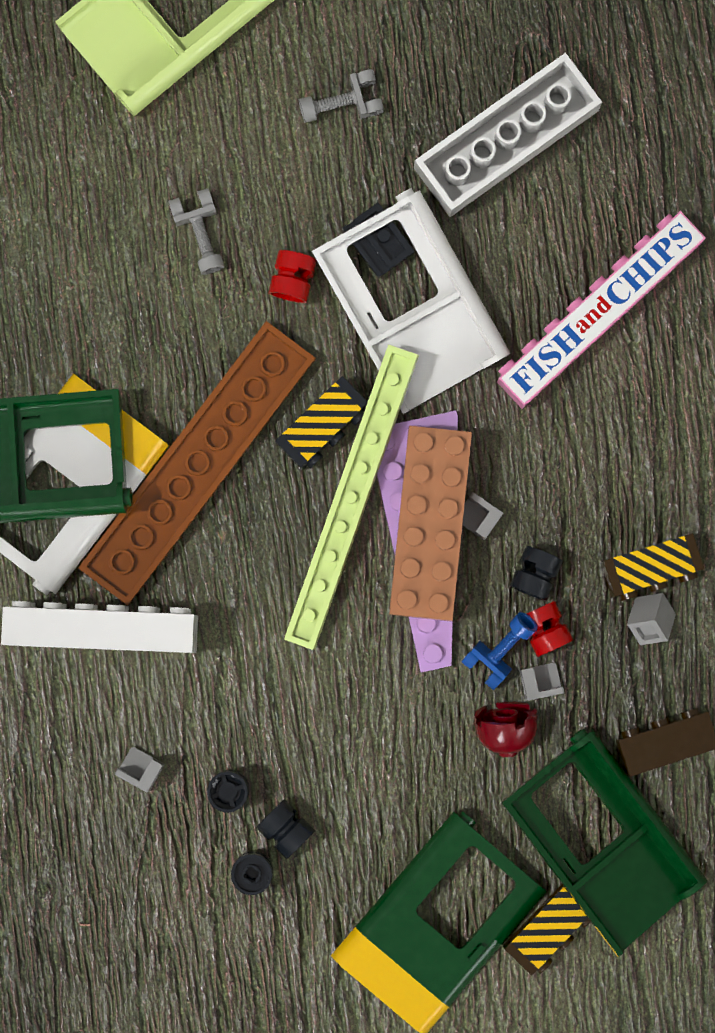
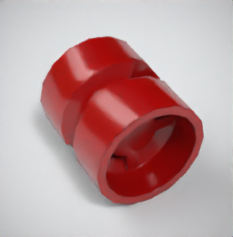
M279 250L275 263V269L278 271V274L272 276L268 294L291 302L307 303L311 288L307 281L314 276L317 260L302 253Z
M555 601L526 613L537 624V631L530 640V644L537 657L573 641L567 625L560 623L562 614ZM542 622H544L549 629L544 631Z

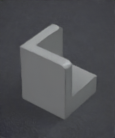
M472 492L464 505L462 526L485 540L503 515V512Z
M663 593L641 596L634 600L627 625L640 645L666 642L669 640L676 614Z
M556 663L519 670L526 701L565 693L564 688L561 687Z
M131 747L122 765L116 770L115 775L148 793L165 764L140 749Z

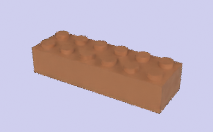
M409 426L389 615L453 621L472 432Z

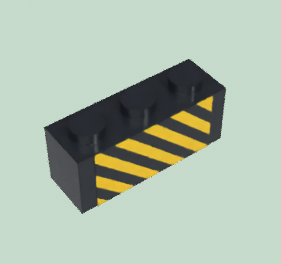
M341 376L275 440V443L301 470L306 466L311 469L323 458L320 452L328 444L333 448L344 438L346 434L343 430L350 423L356 426L362 420L368 402Z

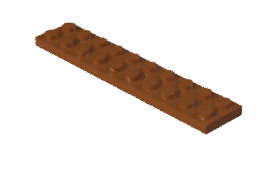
M266 321L133 495V506L128 507L127 513H120L78 569L129 606L316 358Z

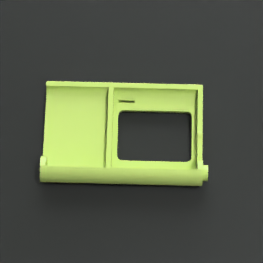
M81 0L56 20L55 23L125 108L135 116L274 0H228L185 37H178L148 0Z

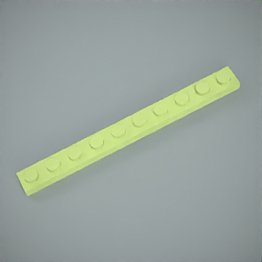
M388 345L284 640L311 650L316 648L419 357L415 353Z

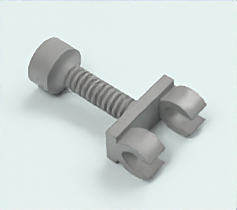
M373 69L350 74L351 93L348 92V94L345 93L342 96L340 94L336 97L333 96V98L330 97V99H321L318 102L314 101L311 96L298 99L304 123L317 120V114L320 111H328L329 109L332 110L350 104L357 105L360 119L383 113L382 99H373L364 103L360 88L376 83Z
M209 188L197 191L203 207L184 213L179 198L168 201L177 227L192 223L202 255V259L197 262L202 275L218 272L225 267L221 255L214 254L205 229L206 227L204 226L203 218L217 214Z

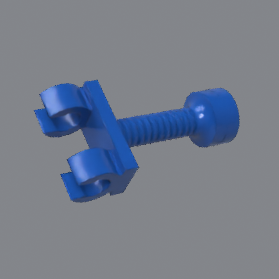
M519 612L510 621V628L512 630L492 651L479 641L461 661L468 669H471L478 660L491 669L493 673L485 681V684L492 690L512 670L502 660L505 654L520 638L527 640L537 631L535 621L523 612Z

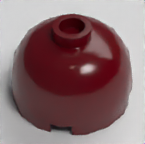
M498 702L496 703L498 709L487 711V705L476 710L474 722L478 739L485 748L494 753H499L501 757L516 756L518 752L527 748L536 736L537 710L534 708L533 711H530V705L527 703Z

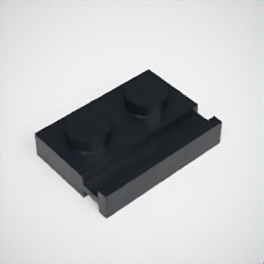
M377 202L347 226L345 225L342 231L344 233L381 213L384 209ZM393 221L353 243V246L378 279L415 252Z

